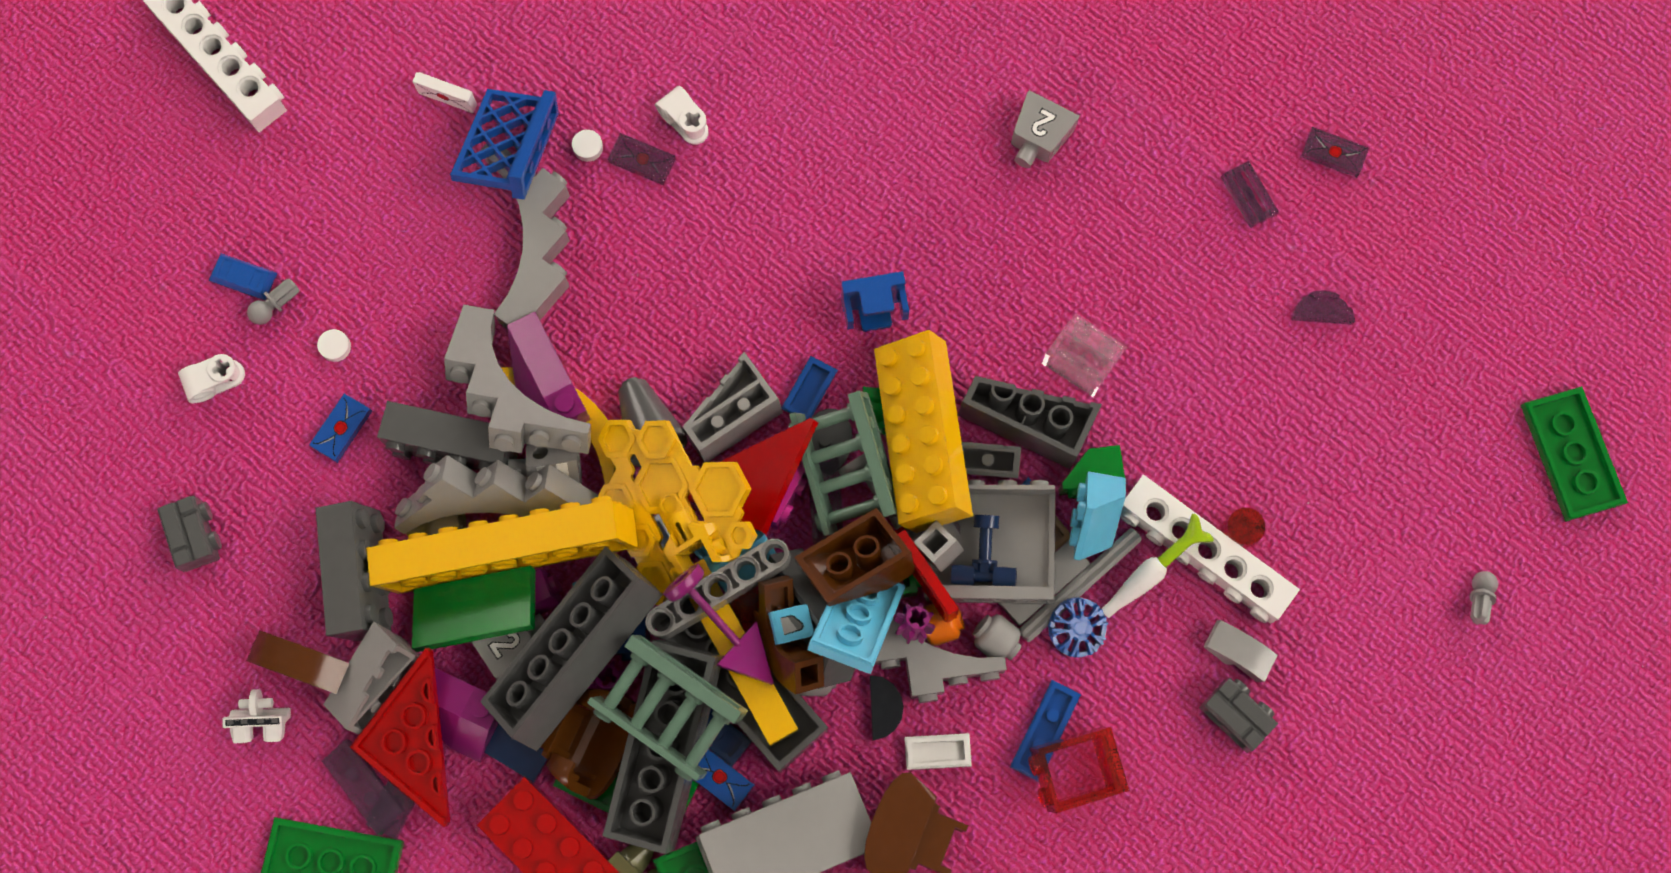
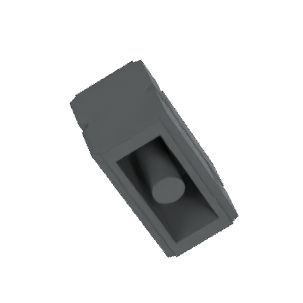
M962 442L967 474L1019 478L1021 447Z
M189 496L157 509L176 569L188 572L220 559L218 550L222 548V544L217 532L211 531L209 520H212L213 516L207 502H202V500L195 496Z
M1228 678L1200 705L1199 709L1246 753H1249L1258 747L1265 737L1278 725V722L1273 719L1275 713L1268 705L1261 701L1257 704L1249 696L1251 691L1239 679L1233 681L1231 678Z

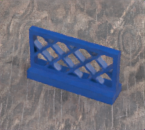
M487 89L451 171V180L511 190L512 198L525 200L559 115L556 92L544 90L542 97ZM493 100L507 104L495 110L490 106ZM524 106L535 107L533 111L522 114L519 111ZM511 112L517 117L505 123L499 118ZM492 120L498 125L487 131H484L481 127ZM520 125L526 128V131L515 136L510 132L511 129ZM502 133L508 138L497 144H494L491 138ZM485 141L488 148L475 153L472 147ZM514 146L517 149V153L505 158L501 151ZM495 154L499 161L488 166L482 163L481 160ZM474 163L479 167V170L472 173L462 172L463 168ZM503 168L508 171L506 179L493 177L491 174Z

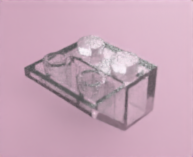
M1075 314L1047 351L1042 364L1094 397L1127 349V346L1083 317Z

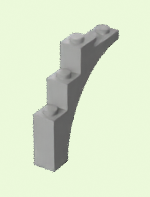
M485 144L481 150L488 148V145ZM507 149L501 151L505 158L512 155ZM495 154L485 158L489 165L499 161ZM505 168L496 171L506 179L508 171ZM544 168L537 175L535 173L525 200L516 199L523 225V250L518 272L509 293L495 312L497 321L506 329L508 324L534 311L539 320H541L569 287L565 277L567 272L552 261L570 241L565 231L567 229L566 225L553 216L570 195L566 187L567 181L557 172L550 174Z
M463 305L444 358L445 377L448 381L469 384L466 391L467 414L491 417L488 426L489 448L504 452L522 453L524 444H530L537 447L588 454L591 445V424L566 418L549 411L518 390L499 366L492 347L495 335L494 310Z
M446 455L437 463L430 464L423 476L425 483L409 498H403L399 502L395 510L397 517L394 529L406 534L424 523L442 517L465 513L515 514L524 517L529 516V511L534 509L546 508L549 511L559 510L560 505L564 503L578 502L580 505L589 504L591 499L598 497V495L550 464L538 472H533L527 478L500 460H496L487 468L483 467L476 473Z
M894 618L875 662V665L881 664V669H892L900 667V662L905 661L911 699L918 698L919 703L938 701L937 695H943L945 692L943 681H948L949 686L967 684V678L979 676L981 682L1000 679L999 674L1007 670L1005 657L978 658L954 654L934 647L925 641L921 644L918 639L906 644V639L901 634H895L900 624L896 623Z

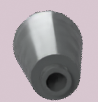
M637 377L624 381L618 390L622 420H631L634 427L638 430H641L645 421H670L683 448H685L688 439L684 429L649 383ZM633 454L630 459L632 464L636 467H641L636 456Z

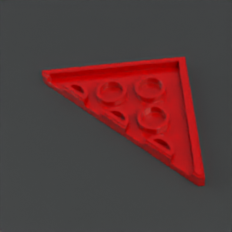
M809 418L720 461L738 462L752 489L742 507L744 515L740 522H751L755 530L767 534L817 428V421ZM689 493L687 497L689 502L696 504L692 495Z
M425 648L350 748L441 826L446 827L450 823L434 655L432 649Z

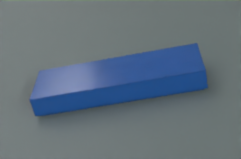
M1051 680L1011 762L1010 768L1040 782L1081 696L1080 693Z

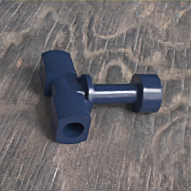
M974 515V527L980 528L978 560L972 559V566L952 565L951 584L975 585V582L993 583V586H1016L1017 568L997 567L998 561L991 560L993 529H999L1000 516Z

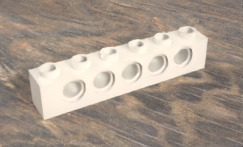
M143 0L151 12L258 132H261L287 111L281 102L285 98L273 83L267 86L263 81L266 77L265 74L255 63L249 65L244 60L247 54L236 42L231 45L226 40L229 34L218 21L212 24L208 20L211 14L200 1L194 4L191 0ZM183 8L181 12L176 13L178 9ZM202 28L199 33L193 34L197 29ZM221 48L218 53L211 55L214 50ZM239 69L235 75L229 76L233 70ZM258 90L255 95L248 97L251 91Z
M1142 475L1125 498L1120 516L1121 519L1132 527L1139 526L1146 531V537L1154 544L1170 548L1178 540L1173 535V526H1181L1186 531L1192 513L1196 514L1199 517L1202 531L1210 533L1214 541L1193 544L1176 560L1183 565H1192L1199 571L1197 573L1199 577L1207 583L1219 585L1225 590L1224 595L1237 604L1242 602L1251 609L1250 614L1258 621L1272 624L1279 620L1300 589L1148 477ZM1148 507L1157 508L1161 514V519L1158 521L1150 519L1147 516L1146 509ZM1199 545H1207L1211 549V559H1205L1199 554ZM1225 564H1232L1237 568V578L1227 576L1224 570ZM1252 583H1258L1263 587L1264 596L1262 598L1253 595L1251 592Z

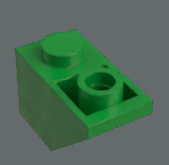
M1120 445L1088 449L1058 489L1059 496L1068 495L1069 499H1076L1079 483H1085L1088 471L1125 478Z

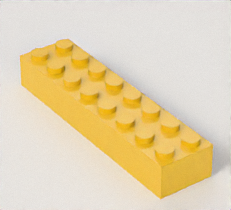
M600 496L592 498L591 503L580 505L578 502L564 503L560 505L559 510L549 511L546 508L534 509L529 511V516L519 517L515 514L499 517V522L494 523L474 521L468 523V528L443 527L438 529V534L413 533L408 535V540L403 541L383 539L378 541L377 546L366 548L370 586L401 594L414 591L417 588L529 565L536 568L598 556L605 546L613 552L638 548L634 511L623 505L622 502L611 499L610 496Z

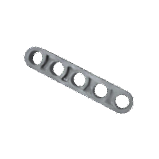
M774 538L766 540L701 579L694 588L712 609L717 611L757 587L758 582L768 580L785 570L790 564L791 554L787 545L782 540ZM773 548H780L784 551V557L778 563H771L767 560V554ZM744 565H752L756 568V573L753 578L742 580L739 578L740 568ZM718 581L725 582L727 584L726 593L721 597L712 596V585ZM687 593L677 601L671 602L666 600L653 608L647 614L645 624L652 635L659 639L667 640L708 615L700 606L693 614H685L683 612L684 602L692 598ZM662 615L669 616V627L662 632L656 631L654 627L655 620Z

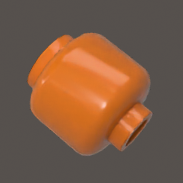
M933 604L923 607L928 612L934 613L929 623L935 625V629L932 634L926 633V639L932 646H938L959 638L961 630L965 629L960 609L957 618L947 623L944 622Z

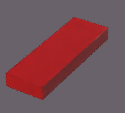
M906 530L898 533L897 535L912 553L915 568L913 576L944 622H951L957 618L959 608Z

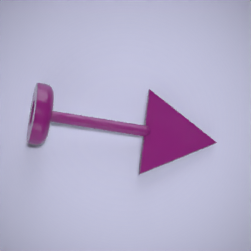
M697 563L684 571L666 588L663 595L669 601L674 602L688 593L731 641L733 647L722 657L716 666L773 685L757 621L739 639L694 588L704 576L702 567Z

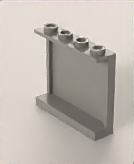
M968 480L973 516L942 525L959 542L964 551L941 573L928 562L955 603L1054 604L1055 485H1049V482L1045 480H1032L1030 485H1017V481L1000 480L998 485H985L983 480ZM974 515L1000 516L999 529H993L991 560L998 561L997 567L1017 568L1016 586H993V583L975 582V585L951 584L952 565L972 566V559L978 560L980 528L974 527ZM924 592V598H925V600H926L927 602H931L930 599L927 597V595H926L925 592Z

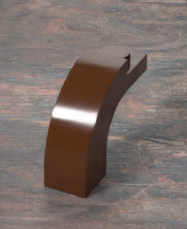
M785 575L758 582L759 608L753 609L754 622L757 621L771 671L778 681L794 694L824 687L823 656L808 651V645L803 639L775 645L768 613L794 607L793 578Z
M260 630L246 660L252 664L337 694L349 663Z

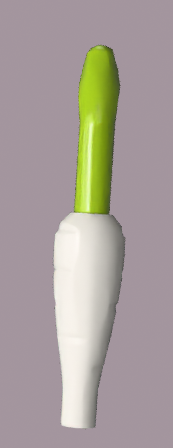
M1192 513L1188 527L1180 539L1158 558L1151 557L1146 559L1123 583V586L1120 587L1113 598L1101 608L1107 618H1110L1119 609L1139 598L1165 578L1166 567L1191 545L1214 541L1210 533L1202 531L1199 517L1196 514Z

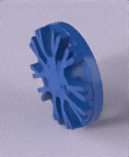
M1081 597L1066 599L1057 605L1050 616L1048 623L1050 640L1058 651L1067 656L1080 658L1092 655L1098 651L1097 649L1106 640L1107 618L1100 606L1091 600ZM1073 603H1077L1078 614H1075ZM1087 604L1093 609L1087 616H1084L1083 611ZM1065 607L1070 613L1066 620L1059 616V613ZM1098 615L1099 619L1091 623L1090 619ZM1055 622L1064 623V629L1055 628ZM1095 626H1100L1099 635H1095L1092 631ZM1066 633L1067 639L1060 644L1056 636ZM1089 636L1095 640L1094 644L1087 639ZM1072 639L1075 640L1071 648V651H1068ZM1081 641H1084L1087 649L1079 652V644Z

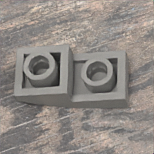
M1222 620L1216 621L1204 645L1206 650L1224 664H1234L1256 682H1265L1278 656L1261 642Z

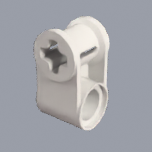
M681 86L675 87L655 103V107L661 117L686 142L697 145L707 139L709 132L706 124V115Z
M218 354L205 361L181 369L178 375L189 403L193 404L204 402L221 392L237 387L244 380L245 370L242 364L233 360L228 355Z

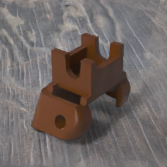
M587 689L541 745L544 748L541 755L548 759L546 766L550 773L569 790L589 799H597L615 780L620 769L629 734L613 721L607 723L598 718L593 713L595 708L587 703L591 697L601 696L606 699L610 693L609 690ZM623 696L617 708L633 718L636 702Z
M911 772L902 773L892 781L884 792L872 819L865 843L864 859L866 868L870 873H908L909 869L916 870L917 866L920 865L937 873H951V869L941 866L954 830L966 832L969 825L939 814L940 806L935 803L937 796Z

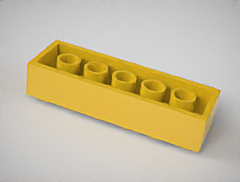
M926 330L875 348L874 353L898 524L915 533L927 530L936 520L941 525L972 517V505L946 341L932 331Z

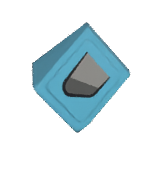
M807 604L768 613L775 645L811 637L814 634Z

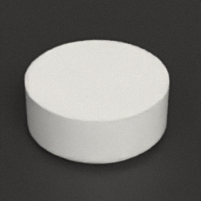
M582 130L574 136L572 148L578 159L591 162L602 154L603 143L601 137L595 131Z
M332 329L324 332L319 337L317 347L320 354L326 360L338 362L348 356L351 350V343L342 331Z

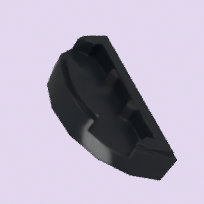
M870 675L872 740L875 741L883 739L895 731L902 720L904 706L901 694L893 683L883 677Z

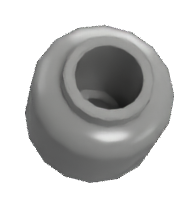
M999 614L992 617L986 615L973 631L975 647L987 657H1005L1011 660L1021 649V644L1018 643L1021 635L1020 630Z

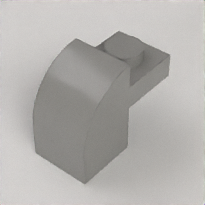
M937 520L927 530L915 533L907 528L903 529L906 530L926 560L940 573L964 551L959 542Z

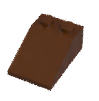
M877 508L794 557L797 564L828 606L887 590L915 573L911 551Z

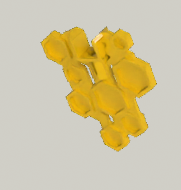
M631 420L606 421L597 440L606 457L611 458L616 470L609 484L603 485L598 497L610 496L611 499L622 502L623 505L634 511L638 548L627 551L630 557L635 558L638 564L636 569L662 594L678 576L693 566L689 555L701 547H705L712 562H731L739 557L742 549H751L758 535L751 522L740 521L744 515L742 507L752 489L738 462H704L701 469L697 465H692L670 421H645L641 430L636 429ZM633 454L641 466L635 480L633 475L636 470L630 460ZM689 493L692 495L704 521H699L687 498ZM653 514L660 515L670 534L664 549L661 546L664 536ZM662 595L655 605H660L668 599Z

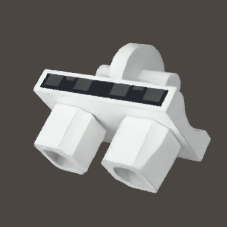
M253 689L250 692L249 699H239L238 706L242 710H232L229 717L222 718L223 728H230L233 743L251 742L254 739L253 727H263V741L278 742L284 738L285 723L291 718L290 708H273V698H263L260 689Z

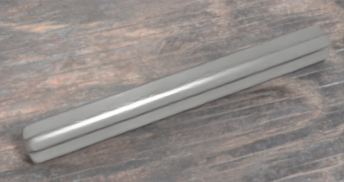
M1133 528L1127 530L1113 543L1111 548L1105 550L1055 596L1054 604H1046L1020 627L1021 637L1027 642H1031L1048 626L1050 616L1057 605L1066 599L1083 595L1138 545L1142 538ZM1066 607L1059 613V615H1061L1066 610Z

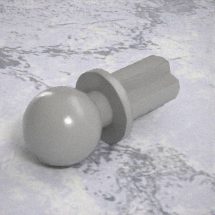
M286 279L270 293L264 292V295L267 297L265 301L257 300L248 306L247 316L249 320L257 325L268 323L273 315L272 310L277 308L281 312V307L299 293V288L292 280Z
M1481 571L1472 579L1473 591L1469 597L1472 602L1470 617L1476 625H1486L1490 621L1491 608L1496 603V595L1494 593L1498 588L1496 576L1491 572Z

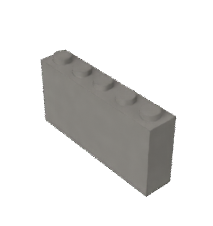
M840 770L822 777L823 784L813 788L810 782L792 789L793 796L782 800L780 795L761 802L763 808L751 812L750 807L732 814L733 821L721 825L720 821L716 820L700 827L702 833L696 836L695 839L708 872L820 873L863 855L871 820L851 772L841 775Z

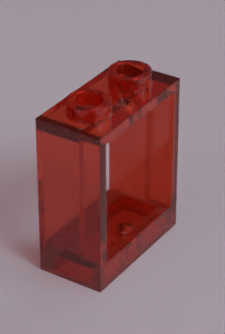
M1098 727L1029 748L1031 756L1028 758L1029 766L1033 775L1038 777L1041 787L1038 789L1039 801L1043 808H1047V812L1060 813L1130 791L1111 727ZM1092 740L1105 786L1058 800L1045 754Z

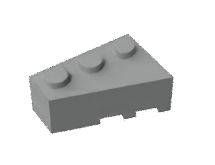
M745 352L738 358L739 362L728 375L725 374L720 380V385L714 393L702 402L683 426L689 442L703 462L711 461L783 413L779 398Z
M373 621L349 661L337 694L330 693L323 705L345 729L359 735L420 654L412 649V645L406 639Z

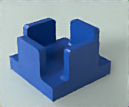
M903 271L842 281L841 303L845 314L847 330L854 329L852 310H858L863 332L892 327L890 312L894 310V303H899L902 321L908 320L909 306Z

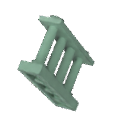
M856 391L847 394L850 403L847 404L846 408L813 418L818 422L815 431L850 419L853 422L855 421L858 430L856 438L816 451L811 438L802 457L817 510L815 522L820 532H823L824 536H830L837 532V523L865 515L875 508L882 513L884 518L897 516L891 469L867 392ZM797 412L789 414L791 419L789 428L805 421V414ZM857 450L864 452L867 464L864 465L863 469L824 481L819 465L820 462ZM867 480L870 483L873 482L876 492L873 499L832 511L828 493Z
M631 635L624 646L632 652L630 663L606 699L601 696L591 697L587 703L595 708L593 713L598 718L607 723L613 721L676 766L674 771L685 780L692 781L694 779L698 781L703 779L708 772L698 766L699 762L725 724L729 725L730 722L733 724L741 722L748 710L642 635ZM650 664L659 671L657 674L659 679L634 717L631 718L618 709L617 705L642 667H647ZM676 683L686 690L684 694L686 698L659 738L643 726L669 686H674ZM705 703L713 709L712 715L714 717L686 757L670 745L696 706Z

